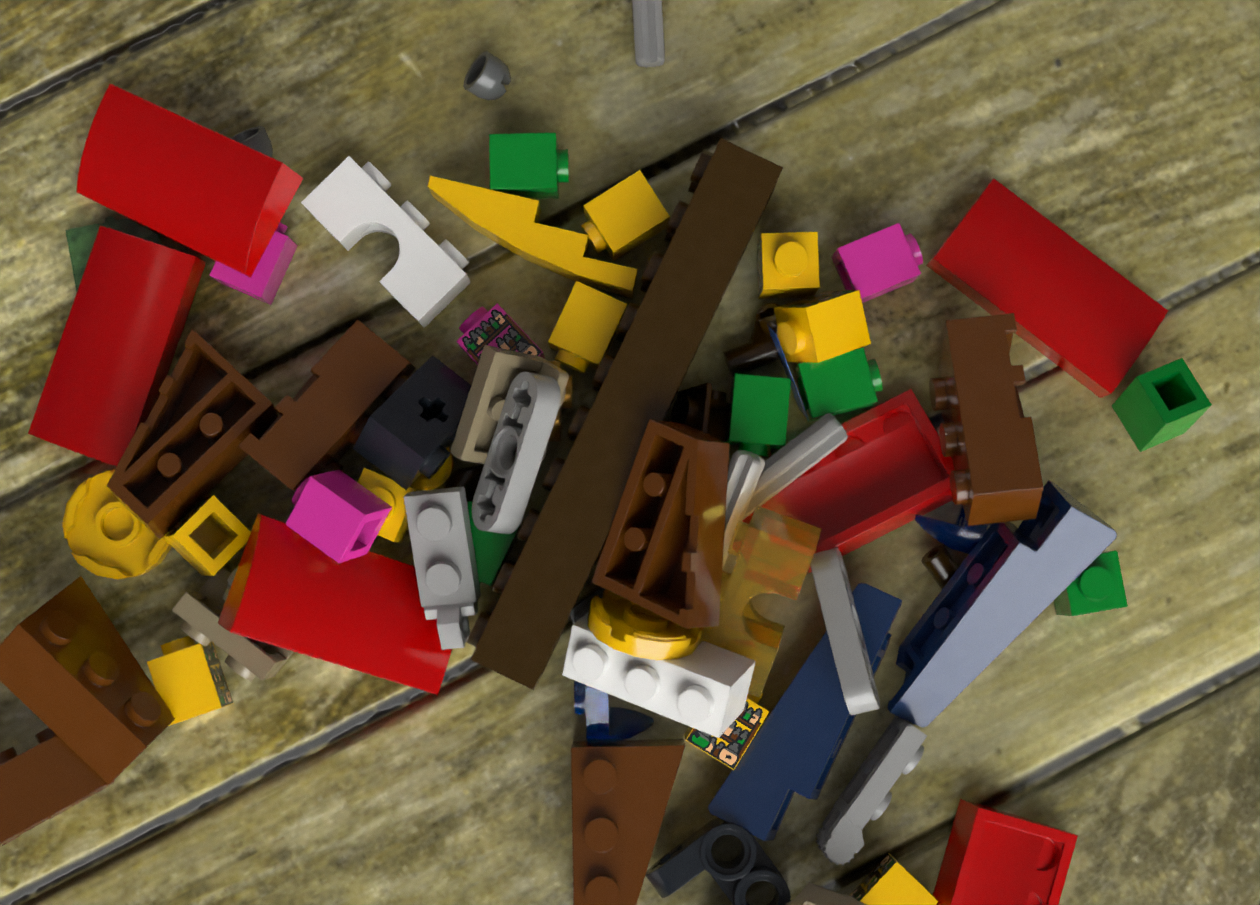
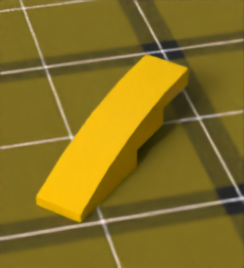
M430 176L427 187L433 198L477 232L521 258L575 282L578 281L587 286L633 298L638 269L587 258L589 248L588 235L539 224L541 208L538 200Z

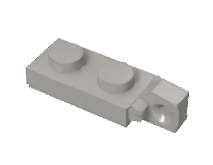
M464 486L408 492L404 496L421 607H424L426 620L437 619V629L442 650L464 648L470 635L468 616L477 615V601L481 596Z

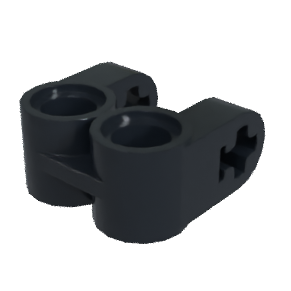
M718 817L709 821L664 855L647 870L645 875L661 898L676 892L702 871L706 870L711 874L733 905H750L746 901L745 895L751 884L757 881H767L775 886L776 893L774 898L767 905H786L791 901L790 890L781 872L776 868L753 835L742 826L728 823ZM722 835H733L742 841L740 854L731 861L723 862L717 860L711 853L714 841Z

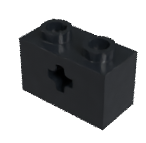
M432 355L369 417L353 449L405 490L422 474L431 479L450 455L447 448L454 441L471 385Z

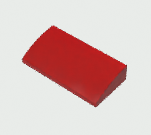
M109 84L94 116L85 142L78 172L76 192L251 278L303 178L283 162L115 85Z
M994 178L926 265L990 315L1014 313L1017 327L1015 334L1099 398L1112 394L1142 353L1168 312L1166 308Z
M100 225L28 434L117 467L140 423H145L160 396L158 390L169 372L206 262L196 256Z
M912 389L842 423L841 425L848 435L847 440L742 520L737 535L768 594L811 573V554L838 547L841 555L844 556L953 500L950 489V472L955 470L952 457L943 456L940 436Z
M258 513L218 624L237 635L438 695L452 649L442 650L437 629V619L426 620L424 607H421L415 566L368 551L366 555L338 563L285 525V522Z
M960 799L933 892V896L939 901L936 905H1059L1078 835L1021 816Z

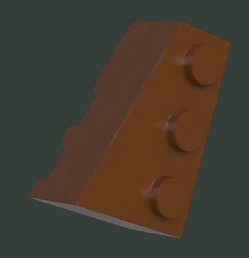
M1014 313L946 320L938 377L930 378L929 381L933 411H942L944 423H941L939 428L942 454L944 457H952L955 470L950 472L952 499L955 505L963 504L968 526L1036 519L1043 492L1032 417H1024L1016 386L1024 385L1026 382L1023 365L1011 366L1009 355L1013 333L1017 331Z
M357 320L311 368L313 375L292 399L286 395L275 406V411L279 413V416L258 440L250 433L238 447L293 491H296L299 485L310 476L335 470L342 471L344 466L338 461L352 445L356 444L369 417L410 378V374L416 367Z
M193 329L184 343L186 348L171 376L167 375L159 388L160 396L145 423H140L106 485L120 503L159 540L248 455L238 447L240 443L250 433L259 440L278 417L273 403Z
M649 419L592 583L684 628L719 626L730 443L683 423Z
M82 576L78 577L20 622L0 644V681L109 785L175 720Z
M49 727L35 735L39 744L18 755L14 747L1 752L0 846L13 841L26 831L48 819L54 818L111 786L115 781L110 785L104 781Z
M683 739L572 742L574 905L637 904L685 749Z

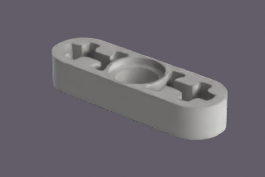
M521 372L514 378L509 387L472 502L473 522L481 531L511 534L519 527L560 406V387L553 377L531 372ZM516 447H517V454H516V458H515V461H514L515 451H516Z
M837 547L811 554L812 574L849 713L852 716L880 709L876 683L840 550Z

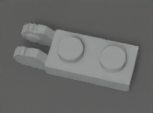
M894 717L834 803V807L822 823L823 827L821 829L818 828L819 833L816 834V843L819 844L818 848L822 850L826 858H829L828 860L831 863L834 862L836 865H844L846 862L850 863V860L854 858V853H858L864 845L862 829L869 819L875 821L884 813L892 798V793L889 790L901 773L906 775L916 767L924 753V747L921 744L927 735L900 717Z

